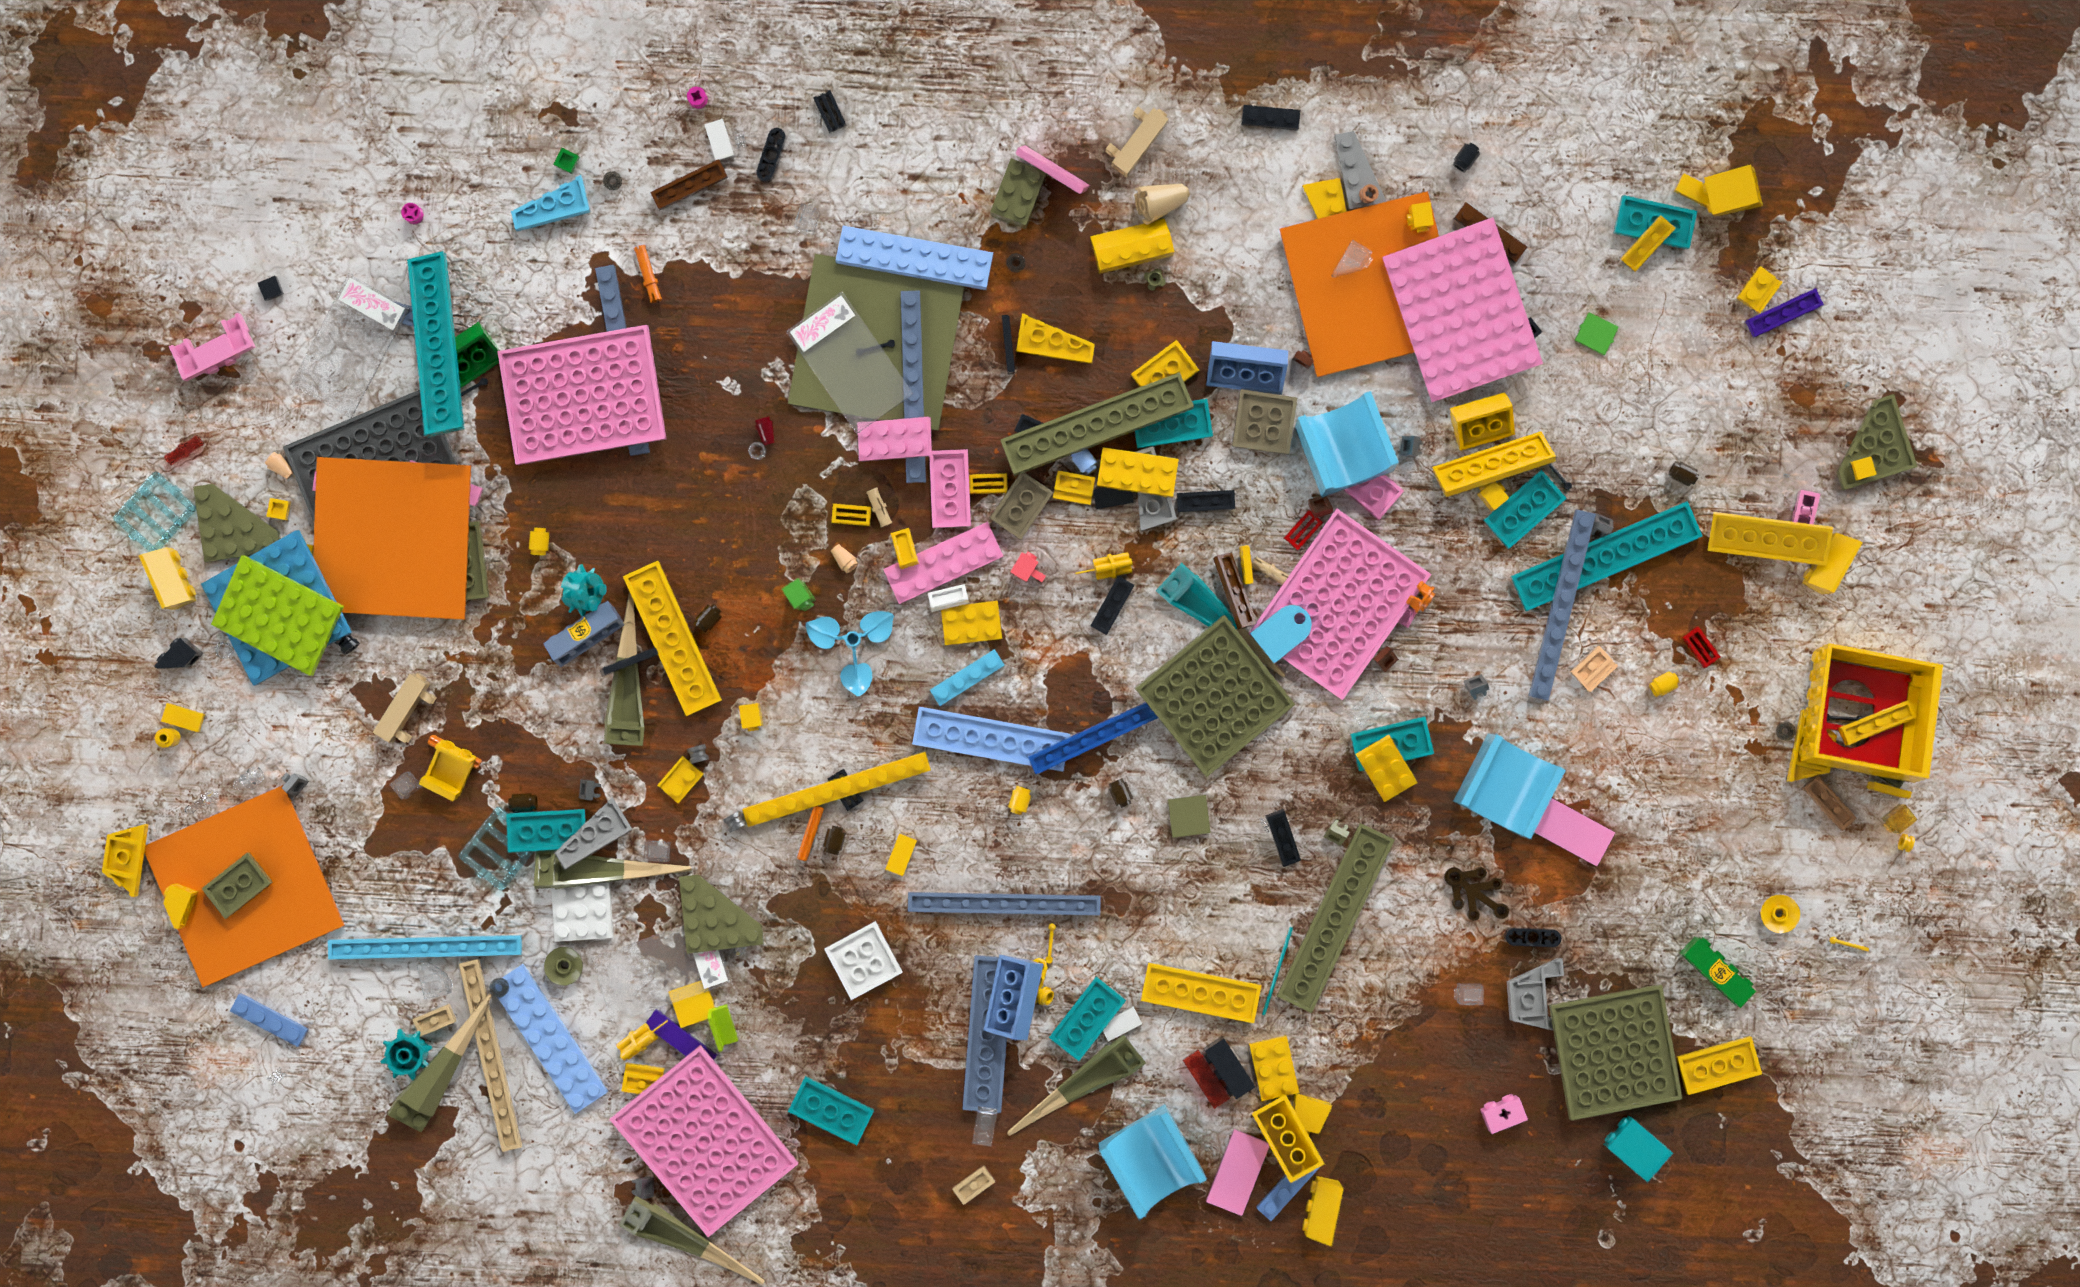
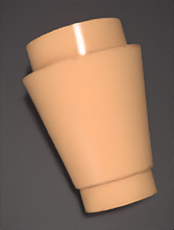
M273 452L265 461L267 468L286 479L292 476V468L281 454Z
M840 544L831 550L842 571L849 573L858 565L857 558L841 547Z

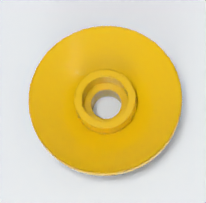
M1774 895L1763 903L1761 919L1769 930L1776 933H1786L1794 929L1798 924L1800 909L1791 897ZM1777 910L1782 911V915L1779 917L1776 916Z

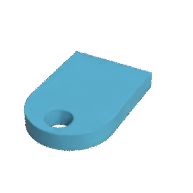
M1288 605L1278 610L1250 634L1271 661L1276 663L1309 635L1312 622L1308 612L1302 607ZM1297 613H1302L1305 616V621L1302 624H1297L1294 621V616Z

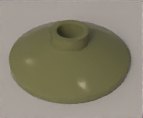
M558 947L552 950L545 959V974L550 981L557 985L565 986L572 984L582 973V958L572 948ZM563 962L568 963L567 969L562 967Z

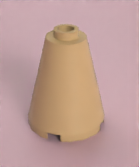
M1183 184L1140 186L1135 188L1138 193L1134 194L1138 214H1143L1145 219L1142 221L1146 225L1153 223L1188 201V197H1190L1187 186Z

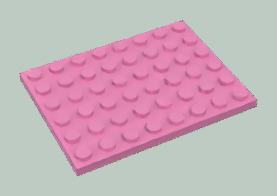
M1494 217L1382 257L1431 402L1543 364Z
M648 325L498 351L516 465L667 439Z
M1336 508L1256 622L1257 624L1252 627L1248 634L1251 636L1250 633L1281 608L1288 605L1302 607L1311 618V631L1301 643L1282 658L1343 700L1410 606V604L1406 603L1409 596L1416 597L1420 591L1417 589V585L1420 581L1426 583L1431 574ZM1297 613L1294 616V621L1297 624H1302L1305 621L1304 614Z
M701 1045L609 1119L707 1237L712 1235L798 1165L795 1157Z

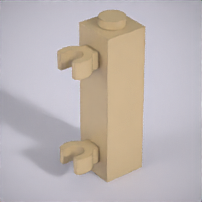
M1137 107L1133 112V116L1142 121V123L1122 150H1118L1111 143L1106 148L1105 152L1115 158L1111 167L1124 177H1128L1168 124L1167 114L1161 109L1156 110L1153 108L1147 114L1140 107Z
M418 672L408 675L374 729V734L388 743L394 742L396 738L404 743H409L412 736L402 731L404 725L421 698L429 704H433L437 698L426 691L430 683L426 681L427 678Z

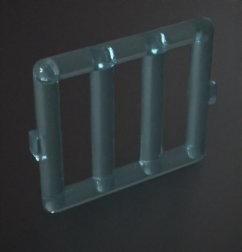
M155 471L113 516V520L129 533V538L139 542L147 551L151 552L162 549L196 511V506L181 493L182 490L178 486L172 485L159 472ZM155 481L187 508L180 517L149 490ZM143 495L174 522L167 531L136 504ZM130 509L161 536L154 545L123 518Z
M496 807L459 853V858L474 869L478 877H484L502 891L534 851L514 852L520 858L512 866L480 840L488 831L508 847L507 837L492 825L499 816L506 821L507 812L501 807ZM475 846L508 872L501 881L468 855Z

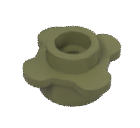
M1159 268L1144 274L1149 290H1155L1156 287L1164 286L1166 283Z

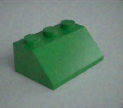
M477 322L455 337L460 388L497 365L499 363L498 351L500 350L480 322Z

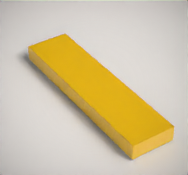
M1907 700L1838 728V731L1845 746L1915 719L1917 716L1910 701Z

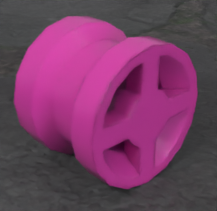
M692 87L687 92V100L693 108L702 109L706 106L708 97L701 87Z
M407 203L402 207L401 215L410 224H419L423 220L424 212L416 204Z

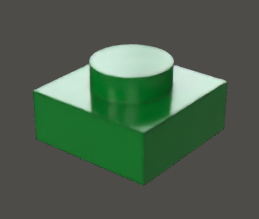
M561 147L553 165L572 174L580 156Z

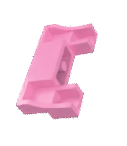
M236 313L234 318L228 321H221L227 335L223 334L195 349L187 338L183 339V343L177 346H169L184 381H189L203 373L214 374L219 371L220 367L236 363V359L240 358V355L256 348L248 333L250 331L242 314Z

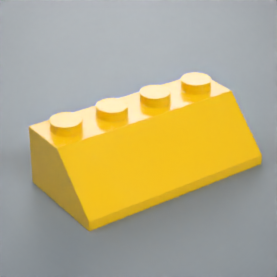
M1165 219L1156 220L1147 225L1143 223L1090 236L1099 274L1171 257L1175 252Z
M1286 1094L1252 1113L1290 1183L1324 1165Z

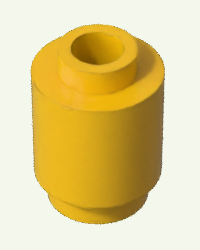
M534 528V531H530V554L546 555L549 547V532H546V528Z
M1668 671L1653 679L1649 687L1656 697H1662L1677 689L1680 681L1675 673Z
M173 728L160 729L155 734V742L162 748L177 746L181 738L180 733Z
M1016 786L1008 805L1012 813L1022 815V812H1027L1031 799V790Z

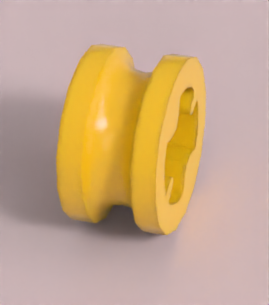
M1902 834L1898 842V849L1901 851L1905 849V852L1908 853L1911 852L1915 843L1914 836L1908 837L1907 834Z

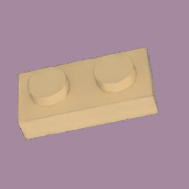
M450 1003L412 1019L416 1030L420 1031V1037L457 1021Z
M983 1165L954 1186L953 1191L964 1205L995 1183V1180Z

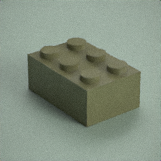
M1011 158L991 208V217L1026 230L1047 174L1036 167Z

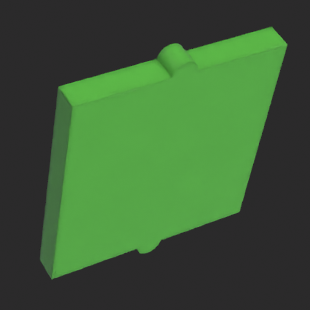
M1588 312L1583 324L1579 326L1580 330L1574 341L1605 355L1610 344L1614 342L1613 338L1619 327Z

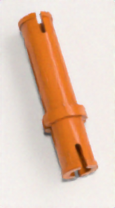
M639 245V248L636 246L634 251L650 303H657V300L660 302L662 297L657 285L659 282L654 276L646 245Z

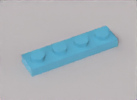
M994 649L930 689L939 706L1005 665Z

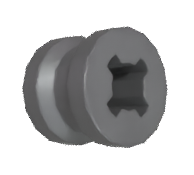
M705 744L687 749L691 756V764L709 759L705 753Z
M740 811L723 819V822L729 827V833L747 824L742 820Z

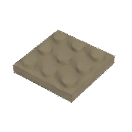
M1241 389L1232 447L1289 455L1298 398Z

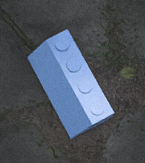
M1212 341L1206 386L1282 395L1288 367V350Z
M999 954L984 1031L1014 1040H1028L1043 964Z

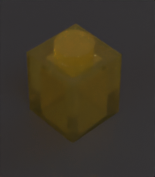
M1898 804L1881 818L1885 822L1883 825L1886 830L1896 834H1901L1918 820L1904 804Z

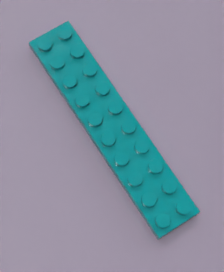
M444 251L407 259L424 434L426 437L465 429L447 256Z
M1688 501L1590 542L1586 551L1577 590L1702 537L1703 535ZM1564 554L1510 576L1525 611L1553 600Z

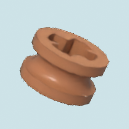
M1372 184L1366 185L1359 192V197L1364 203L1373 202L1379 195L1378 189ZM1368 190L1369 192H1372V196L1370 198L1369 195L1366 196L1365 192H1367Z

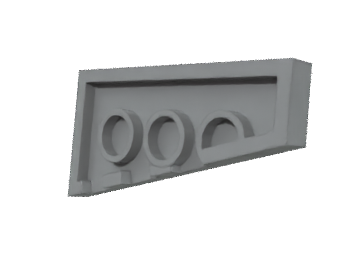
M613 797L555 852L564 870L632 831L630 824Z

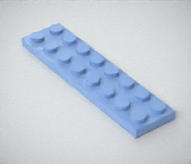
M843 226L835 261L837 264L986 290L993 252Z
M919 707L912 744L1031 766L1027 756L1070 737V734ZM1065 761L1049 769L1063 772Z
M524 964L490 985L575 1114L608 1092Z

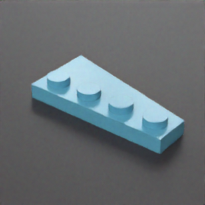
M579 175L568 184L566 182L551 193L547 192L542 195L543 197L535 201L532 200L511 211L515 230L518 232L590 213L583 177Z

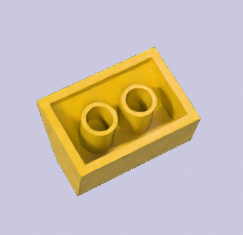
M1505 392L1450 408L1451 423L1460 451L1515 435L1513 405Z
M1837 532L1832 533L1827 566L1812 564L1811 568L1805 571L1803 575L1805 579L1802 584L1821 595L1835 593L1863 542Z
M166 547L138 555L162 609L177 610L197 601L195 589L192 585H189L187 580L188 573L179 562L181 560L180 555L174 548Z
M1316 1176L1315 1181L1311 1182L1310 1192H1312V1198L1307 1202L1306 1211H1308V1217L1303 1221L1302 1230H1304L1306 1237L1332 1246L1343 1187L1338 1180Z

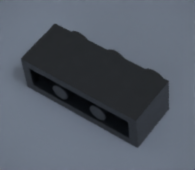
M1223 1036L1203 1048L1206 1052L1203 1054L1209 1065L1213 1063L1216 1068L1214 1073L1219 1081L1224 1080L1227 1085L1224 1088L1230 1097L1234 1095L1237 1100L1255 1088L1254 1083Z

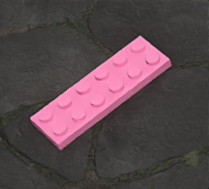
M986 522L918 553L919 564L900 569L899 563H896L883 570L898 603L901 604L1004 556L989 523Z

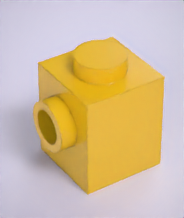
M1431 202L1412 204L1409 207L1407 223L1408 226H1411V230H1417V233L1427 232L1434 225Z
M1496 481L1480 486L1479 489L1481 491L1477 493L1490 511H1494L1509 499L1504 492L1506 491L1505 487Z

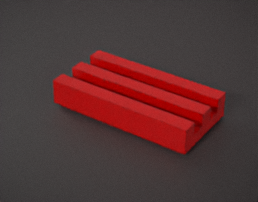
M1308 510L1283 539L1298 551L1323 524V521L1315 518L1313 513ZM1310 515L1312 518L1291 540L1289 537ZM1316 521L1317 524L1297 545L1295 542Z
M1696 626L1688 634L1681 637L1703 668H1707L1721 658L1699 626ZM1695 633L1699 635L1704 644L1710 650V652L1714 656L1713 658L1710 657V655L1704 649L1702 644L1696 638V636L1694 635ZM1690 637H1691V639L1694 641V643L1696 644V646L1699 648V650L1702 652V654L1705 656V658L1707 659L1708 662H1706V661L1703 659V657L1701 656V654L1698 652V650H1697V649L1695 648V646L1692 644V642H1691L1690 639H1689Z

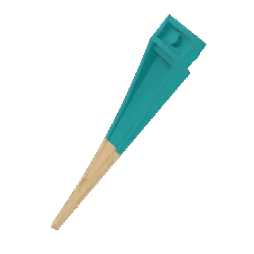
M1182 562L1156 589V592L1169 604L1208 627L1225 615L1261 662L1282 677L1285 676L1283 670L1271 661L1245 628L1237 629L1232 613L1200 577L1190 571Z

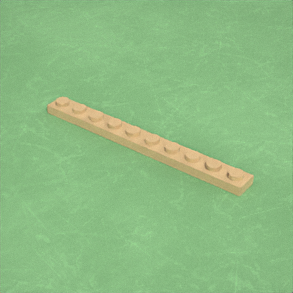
M479 959L459 963L470 1015L488 995ZM488 1003L475 1030V1037L501 1149L504 1152L521 1148L522 1142L490 1003Z

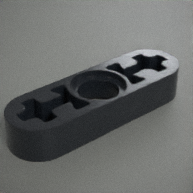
M776 127L769 131L756 170L757 177L761 182L768 183L775 176L786 142L785 132L781 128ZM777 133H780V136L782 137V139H778L776 143L779 149H777L775 146H769L770 143L774 145L775 139L772 136L777 135ZM774 150L777 153L774 160L766 158L768 151ZM764 161L770 164L768 167L770 175H766L765 178L760 173L766 169V164H763Z
M1511 927L1504 933L1505 941L1513 946L1556 947L1561 943L1562 939L1561 934L1554 929ZM1513 931H1515V934L1523 935V939L1515 938L1514 942H1512L1509 935H1512ZM1530 932H1536L1538 935V939L1534 943L1528 941V934ZM1541 932H1544L1543 936H1551V933H1553L1557 938L1553 940V943L1548 939H1543V943H1541Z

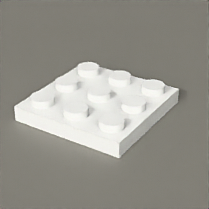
M610 882L556 890L551 888L555 942L613 938Z
M876 921L824 949L851 1000L903 972Z

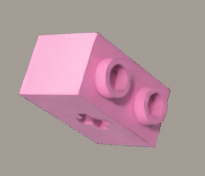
M1805 490L1798 491L1791 522L1814 524L1821 494Z
M1513 1094L1502 1097V1101L1496 1103L1495 1101L1484 1104V1108L1480 1109L1488 1131L1492 1134L1528 1120L1520 1098L1516 1095L1513 1096ZM1502 1109L1506 1110L1504 1112L1505 1116L1500 1115L1502 1113Z

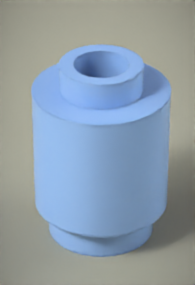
M1088 449L1071 455L1072 461L1082 474L1085 472L1090 474L1097 468L1095 466L1097 461Z

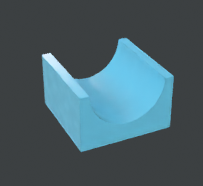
M1371 391L1333 411L1311 417L1303 415L1297 419L1295 429L1321 497L1394 472L1399 463Z
M1488 733L1453 802L1521 837L1531 839L1566 770L1523 751L1497 734Z
M1165 1104L1099 1142L1101 1155L1139 1219L1146 1216L1151 1207L1174 1191L1193 1183L1201 1184L1207 1180L1201 1165Z

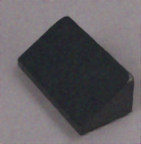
M1106 487L1093 490L1096 510L1134 503L1132 491Z

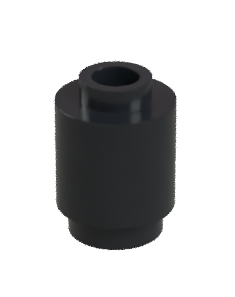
M1465 143L1454 158L1453 166L1464 173L1470 170L1480 156L1479 148L1473 143Z

